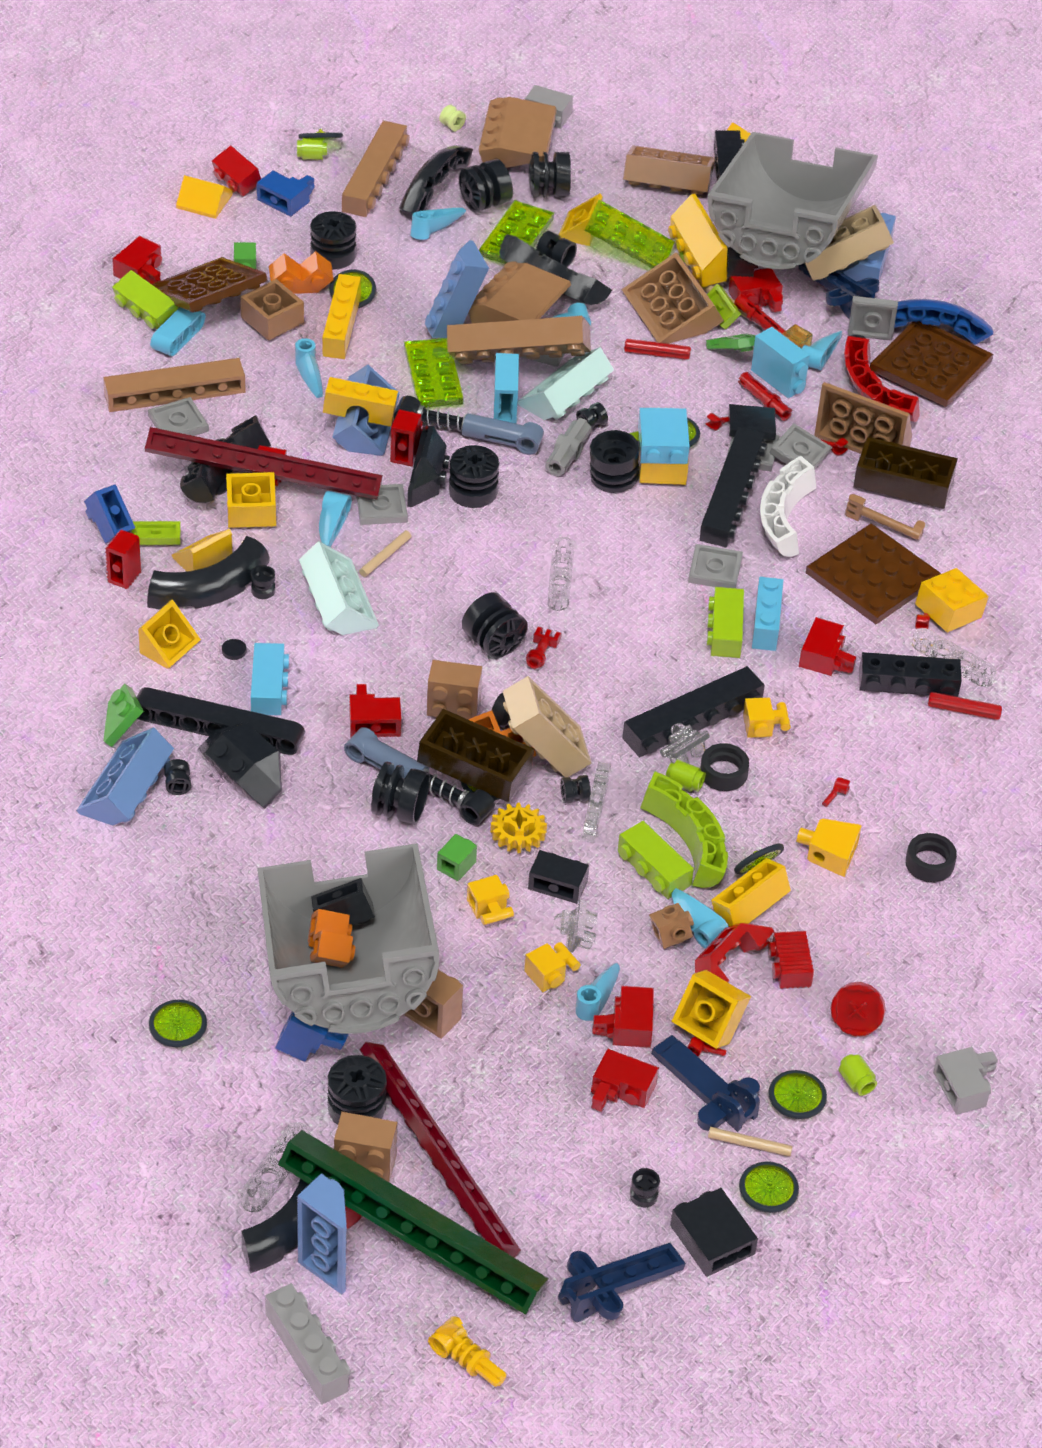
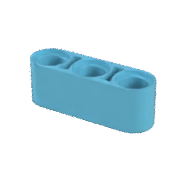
M179 308L155 331L150 342L151 348L171 357L176 355L201 330L206 318L205 313L201 311L190 312Z

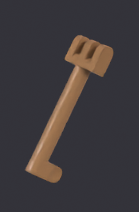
M856 494L849 495L845 510L847 517L859 521L861 516H864L916 540H919L923 535L924 521L918 520L912 528L865 507L866 499Z

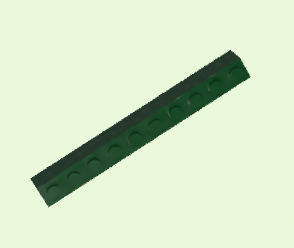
M303 1130L288 1141L277 1164L308 1184H311L320 1174H323L330 1180L337 1181L344 1190L346 1207L525 1315L538 1301L549 1279Z

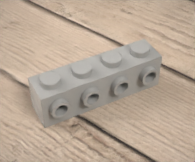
M291 1283L265 1295L267 1318L320 1403L325 1404L347 1393L348 1376L351 1375L350 1368L344 1359L340 1360L337 1356L336 1347L331 1337H325L318 1316L316 1314L312 1315L308 1310V1303L304 1294L297 1292Z

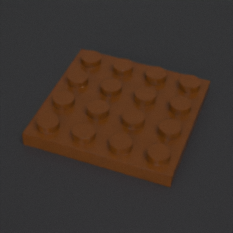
M220 257L151 285L167 295L175 303V306L190 312H198L206 305L219 304L224 298L239 296L244 290L259 288L260 284L268 280L265 272Z
M913 321L870 363V369L880 376L947 408L992 362L993 354L934 325Z
M872 523L806 566L805 572L875 625L917 597L921 582L942 574Z

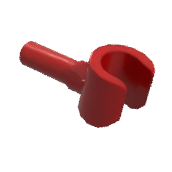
M710 413L707 415L710 421L705 423V425L717 431L722 424L729 422L728 416L718 417L714 413Z
M840 438L836 442L822 440L832 447L831 450L836 456L842 455L848 450L844 448L848 444L845 438Z
M927 613L916 615L915 629L928 630L930 616Z
M838 777L835 780L831 793L822 802V805L827 807L837 796L838 792L847 795L851 781Z
M696 1036L688 1044V1048L698 1057L702 1051L725 1056L727 1051L705 1044L706 1042Z

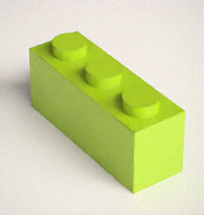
M132 270L112 286L116 303L121 307L125 306L134 317L142 318L151 329H158L178 310V306H175V303L167 295Z
M715 587L714 597L709 596L708 611L713 612L708 614L707 628H712V631L707 632V646H711V656L740 658L743 638L744 589Z
M641 821L619 834L618 853L621 858L627 860L640 876H644L652 884L653 888L664 897L670 899L672 898V892L676 888L683 891L692 886L694 868L646 822Z

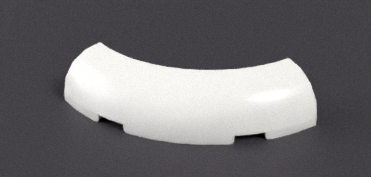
M802 456L785 465L774 481L768 483L760 504L762 525L768 539L782 555L788 557L799 554L797 532L787 521L789 514L804 496L816 489L814 466Z

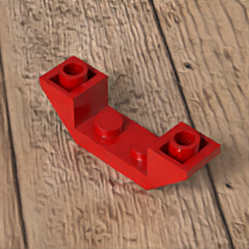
M738 923L726 927L695 959V973L707 970L724 981L729 982V979L718 966L725 961V954L737 946L743 952L754 949L759 951L767 946L769 942L767 939L775 931L772 927Z

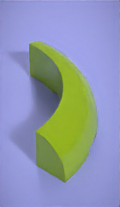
M654 771L640 808L666 822L686 843L694 862L695 873L692 886L707 888L719 884L724 877L728 863V852H726L724 843L725 835L719 822L698 797H691L682 790L683 786L680 783Z

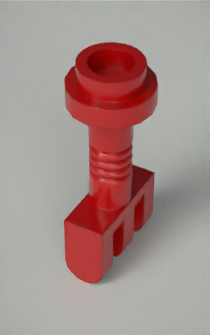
M537 627L533 636V642L538 643L536 649L530 650L526 655L529 667L537 669L544 665L546 661L544 653L547 647L557 648L561 640V632H556L554 637H552V630L547 629L545 634H542L543 627Z

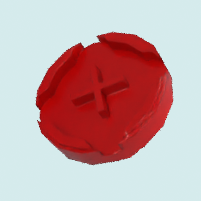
M851 982L842 986L834 995L830 1007L835 1024L837 1023L844 1033L856 1037L867 1036L875 1031L882 1024L886 1012L885 1001L880 992L872 985L863 982Z

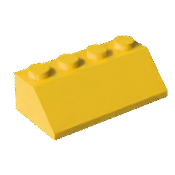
M691 194L671 215V226H668L669 236L675 240L677 250L683 252L686 265L691 267L692 275L699 281L702 287L727 281V246L719 237L716 227L696 194Z

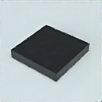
M729 404V436L734 437L737 428L741 427L765 433L764 439L775 440V408Z

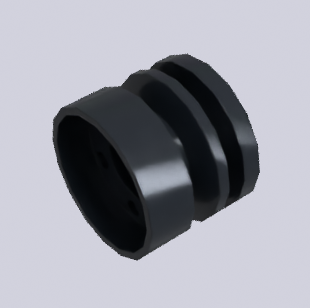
M532 152L528 171L532 197H538L539 187H542L543 197H547L549 187L553 188L554 197H569L571 185L569 152H554L553 161H549L547 152H543L542 161H539L538 152Z
M495 158L481 163L480 166L474 165L462 169L459 173L460 192L464 202L471 211L476 213L488 209L492 205L497 206L511 201L513 196L512 180L501 160Z
M337 211L323 212L315 216L310 224V255L315 251L331 262L332 270L342 269L351 265L356 258L355 240L357 226L355 220L350 215Z
M609 430L598 434L592 439L590 444V476L592 483L600 490L610 493H619L631 489L639 478V445L635 437L625 431Z
M478 445L464 446L452 454L449 469V494L455 503L468 508H482L490 505L496 499L500 464L498 456L492 450Z
M491 592L477 598L469 606L462 619V629L491 658L497 659L513 652L521 644L528 630V622L499 593Z
M384 762L373 786L372 814L381 815L383 812L384 816L389 818L397 808L398 821L413 825L417 824L423 813L429 792V772L411 768L404 778L403 765L399 764L395 767L392 762Z
M349 1055L339 1059L331 1066L327 1076L328 1114L333 1122L338 1125L341 1112L382 1119L386 1110L387 1081L386 1072L381 1064L373 1058L363 1055Z

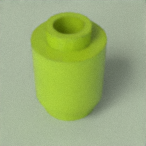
M303 138L302 140H297V157L308 160H323V155L327 156V143H323V138Z
M676 760L675 763L671 762L668 766L666 776L680 783L685 790L699 792L703 786L706 773L702 772L699 767Z
M850 1054L841 1060L838 1071L853 1092L864 1096L876 1088V1075L861 1055Z

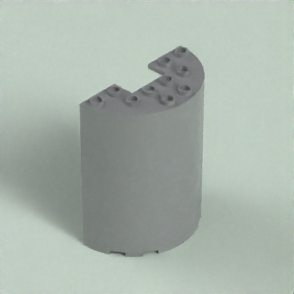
M752 132L708 194V209L711 221H714L722 241L728 247H732L741 254L740 257L752 264L770 269H790L806 262L809 263L817 258L832 241L872 176L878 155L835 148L833 167L793 160L794 139Z
M418 843L364 851L367 874L314 882L311 860L257 868L271 983L280 1002L294 1012L296 1018L310 1026L315 1024L328 1028L329 1032L342 1034L365 1033L396 1023L401 1015L410 1009L414 1010L427 996L426 992L437 976L439 949ZM362 878L373 902L375 917L365 923L352 925V945H355L353 960L343 968L326 965V962H311L310 954L313 951V947L308 946L311 916L314 913L311 896Z

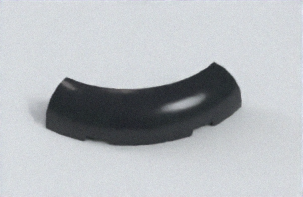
M453 145L436 152L414 176L399 209L411 214L426 211L434 193L433 187L441 183L448 176L450 169L467 168L473 149L466 146Z
M506 234L500 247V257L507 263L512 261L528 263L569 280L571 286L563 293L564 295L589 305H595L605 301L611 294L612 289L599 280L582 273H577L543 254L538 256L540 252L516 236Z
M257 415L232 428V433L227 438L216 439V441L258 449L259 445L271 446ZM191 462L187 467L189 473L181 477L180 488L187 498L198 503H208L215 500V493L226 478V474H230L234 470Z
M246 536L241 545L231 555L209 567L187 572H162L154 570L148 589L147 608L160 610L171 600L178 607L195 606V609L226 601L245 590L246 585L251 582V571L253 568L259 565H268L270 561L268 550L258 540Z
M299 1180L298 1186L291 1198L273 1216L253 1227L241 1230L242 1252L250 1273L278 1263L285 1254L298 1246V1195L310 1185L304 1180Z

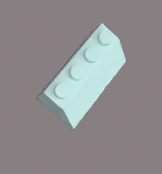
M601 347L591 350V352H585L584 356L571 358L518 400V405L543 420L552 417L556 420L566 414V408H572L580 403L579 398L581 396L585 397L595 390L593 388L595 385L598 386L609 379L607 375L614 371Z
M318 541L299 561L303 569L302 574L308 581L309 591L313 594L316 601L315 606L323 618V625L329 631L334 630L341 635L377 628L379 626L352 559Z

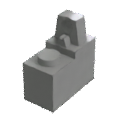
M534 85L525 100L556 106L557 112L553 128L562 129L572 114V95Z
M972 1047L937 1056L933 1073L956 1115L987 1106L988 1098L991 1094V1086L989 1081L984 1079L983 1076L987 1075V1072L996 1069L998 1059L993 1051L977 1054Z

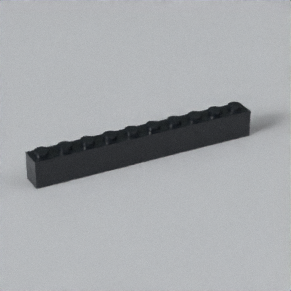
M715 130L713 148L717 181L745 143V139H741L740 130ZM727 246V277H754V268H758V266L740 257L741 254L732 247Z

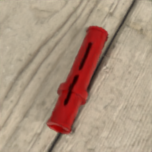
M744 294L739 295L735 299V306L747 315L748 320L754 321L763 330L773 327L790 340L791 334L765 314L761 306L752 303Z
M744 372L740 375L738 383L760 400L764 407L775 408V414L783 421L790 418L792 409L781 401L779 395L771 393L749 372Z

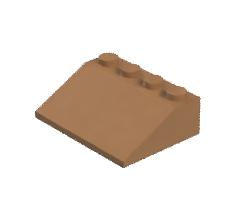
M498 97L490 100L478 150L482 162L497 158L503 162L506 168L530 164L532 152H538L539 161H542L543 152L548 154L557 112L556 106L514 97Z
M632 145L626 154L623 180H628V184L631 185L648 183L649 187L652 188L668 186L672 191L681 192L683 189H688L693 194L703 195L704 192H708L715 158Z
M677 252L621 289L659 343L669 344L705 334L724 321L715 305Z
M515 261L506 263L504 268L495 274L494 278L484 285L483 289L476 295L468 312L471 324L540 319L571 286L569 280L528 263H517Z
M823 382L814 436L829 442H836L840 438H845L848 444L844 448L860 454L867 437L910 447L912 440L910 414Z

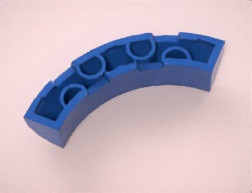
M935 299L898 301L894 328L907 325V322L921 321L922 324L937 326L941 323L953 327L954 331L965 336L974 345L993 335L992 327L985 320L956 304Z

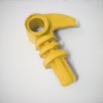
M451 1316L428 1338L430 1347L437 1355L447 1358L451 1354V1358L463 1368L466 1367L467 1373L472 1377L479 1374L495 1387L501 1386L506 1379V1373L490 1361L491 1353L486 1349L481 1350L478 1344H473L459 1317Z

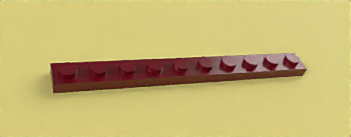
M153 427L149 429L145 444V452L244 473L274 472V479L378 500L383 477L380 474Z
M365 1042L359 1050L363 1056L371 1057L379 1062L385 1070L386 1091L392 1098V1104L402 1113L406 1125L413 1130L419 1139V1145L427 1151L432 1159L433 1166L441 1172L446 1180V1186L454 1192L460 1201V1207L468 1213L474 1222L473 1226L486 1241L515 1258L521 1249L386 1047L382 1044Z

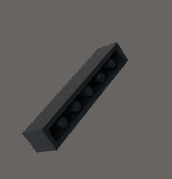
M741 427L737 428L703 518L699 541L727 548L730 539H735L737 532L736 522H741L744 511L742 506H747L750 492H748V489H753L756 479L754 473H759L762 462L760 457H765L768 444L764 443L765 433Z
M746 666L624 721L622 739L639 758L654 753L657 749L673 744L688 735H693L710 725H715L725 718L737 715L744 710L745 699L763 698L765 684Z

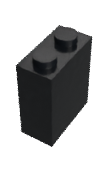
M722 1187L714 1191H706L699 1198L688 1203L682 1202L672 1209L670 1226L706 1277L755 1255L758 1237Z

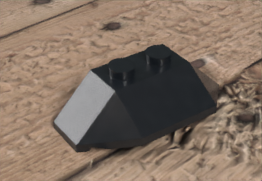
M423 426L408 486L407 507H414L439 495L441 485L446 484L447 471L444 470H449L450 456L447 455V445L434 426Z
M247 722L216 729L199 747L211 761L264 809L282 791L280 752Z

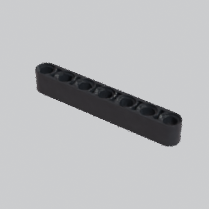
M144 687L140 689L137 695V699L143 709V713L137 718L138 720L205 736H210L216 729L247 722L280 753L286 755H293L297 752L305 734L304 727L295 721Z

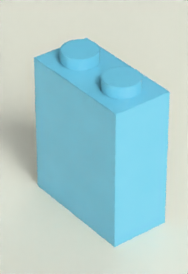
M770 327L755 336L751 371L789 399L805 390L810 355L776 329Z
M496 353L494 419L511 423L517 422L519 354Z
M640 408L638 419L640 463L688 464L689 435L686 409Z

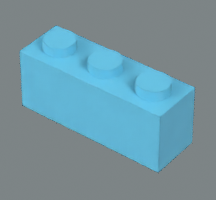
M759 576L752 649L776 651L784 579Z
M254 643L251 684L252 712L265 715H281L282 705H287V690H283V687H288V672H284V669H289V654L284 653V644Z

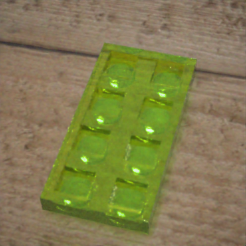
M514 200L479 248L482 257L506 264L507 262L500 257V247L506 234L516 236L534 248L540 237L554 220V212Z
M598 200L585 227V231L592 236L603 240L610 246L646 264L651 269L669 257L675 241L601 200Z
M447 338L404 341V351L414 394L421 402V405L426 408L463 405L464 397L454 358L448 353Z

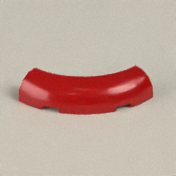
M847 336L845 364L852 384L858 393L866 398L909 413L910 421L916 423L920 416L919 397L908 395L895 389L889 390L882 385V381L871 371L869 366L871 359L870 340Z

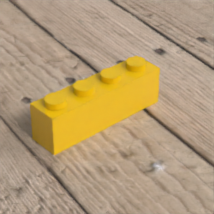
M338 275L322 336L323 357L345 359L361 298V277Z

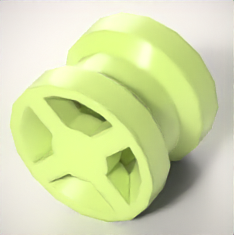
M448 105L440 113L439 120L442 124L448 125L451 130L458 131L464 125L466 115L462 111H457V108L453 105Z

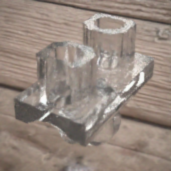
M676 723L671 728L672 735L669 736V740L672 743L659 751L662 757L669 758L672 763H675L676 760L690 763L686 752L690 751L692 757L702 756L707 749L705 740L710 738V735L706 730L699 733L693 730L690 725L684 726L681 723Z
M582 899L577 901V908L575 910L569 911L564 909L562 913L554 917L553 921L554 927L560 930L561 934H567L566 947L571 953L575 951L577 946L590 950L595 943L596 933L584 930V927L592 930L596 925L598 913L586 909L587 901Z

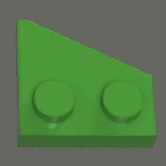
M745 333L707 339L706 348H734V350H740L741 352L754 350L753 346L756 335Z
M125 683L120 689L114 691L108 701L103 741L111 747L143 713V709L133 689Z

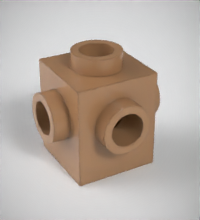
M679 903L666 906L659 911L649 914L654 935L664 949L693 937L690 927L694 925L692 916L688 910L684 912Z

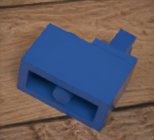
M272 170L257 182V200L291 217L310 202V194L315 187V179L309 175L300 180L294 177L288 178Z
M116 484L95 491L84 501L87 507L86 515L89 520L92 519L93 523L96 522L105 543L110 542L119 530L130 533L135 529Z
M291 1012L282 1029L275 1049L305 1062L310 1052L315 1054L321 1044L341 1050L348 1034L329 1032L328 1028L315 1024L310 1026L296 1018L294 1012Z

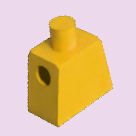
M823 818L819 820L815 831L801 827L796 842L809 846L807 857L809 862L845 877L859 843L862 825Z

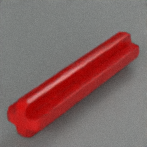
M626 339L624 351L688 360L691 347Z
M931 692L929 695L928 706L996 720H999L1001 717V705Z

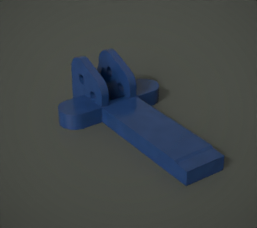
M805 263L798 265V269L811 278ZM839 270L830 273L826 278L815 280L830 290L826 293V303L830 306H840L849 320L853 296L875 298V293L879 292L880 281L876 278H866L856 282Z
M673 1035L652 1048V1055L707 1104L698 1112L697 1124L701 1129L709 1131L710 1127L718 1128L724 1122H727L738 1132L742 1129V1124L750 1118L755 1120L757 1118L760 1105V1085L757 1080L746 1077L740 1081L733 1080L728 1084Z
M670 1242L597 1267L587 1253L574 1251L570 1254L567 1262V1269L572 1277L564 1280L558 1300L562 1305L571 1303L570 1317L574 1322L583 1321L596 1312L607 1320H616L619 1318L624 1306L623 1301L618 1296L619 1293L682 1271L686 1263ZM595 1285L598 1286L599 1289L591 1291Z

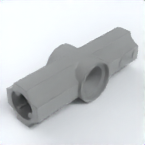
M585 419L573 420L565 434L558 436L554 451L546 461L545 468L551 475L558 477L564 474L571 462L579 459L583 444L591 433V426Z

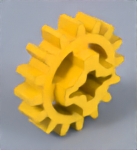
M517 802L516 807L512 808L510 804H506V810L499 808L498 814H493L490 832L492 833L493 841L498 840L499 847L506 845L509 852L513 848H516L517 853H521L522 848L530 852L532 845L538 848L540 847V841H545L547 823H545V816L539 815L538 808L532 811L530 810V804L523 808Z

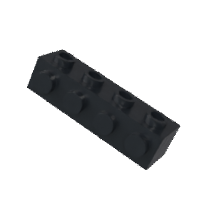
M862 652L859 666L860 691L928 696L931 692L959 696L962 682L961 659Z

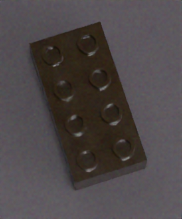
M867 437L856 467L853 487L945 509L954 480L958 458Z
M442 709L419 741L417 762L472 787L484 790L490 795L509 803L532 768L534 748L446 709Z

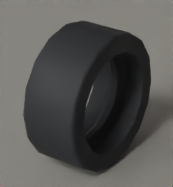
M719 743L707 748L702 755L700 766L701 771L706 773L704 783L718 791H732L743 786L748 778L749 758L746 752L740 747L728 743ZM718 761H728L735 764L739 770L729 774L715 771L710 765Z
M919 834L908 845L906 867L915 878L924 882L935 883L944 881L951 876L957 858L956 848L948 838L940 834ZM921 851H934L942 855L946 861L937 865L928 864L921 861L916 854Z

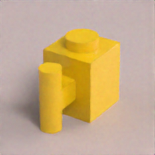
M770 697L745 699L743 719L747 738L772 737L774 724H780L783 731L789 730L791 725L786 703L779 702L776 705L777 710H773Z
M497 874L467 884V902L476 919L481 918L483 925L514 917L512 907L506 908L507 899H509L508 887L505 883H501Z
M562 942L556 943L553 949L546 943L525 954L524 972L543 993L551 988L560 986L565 981L566 965L572 971H576L580 968L581 964Z

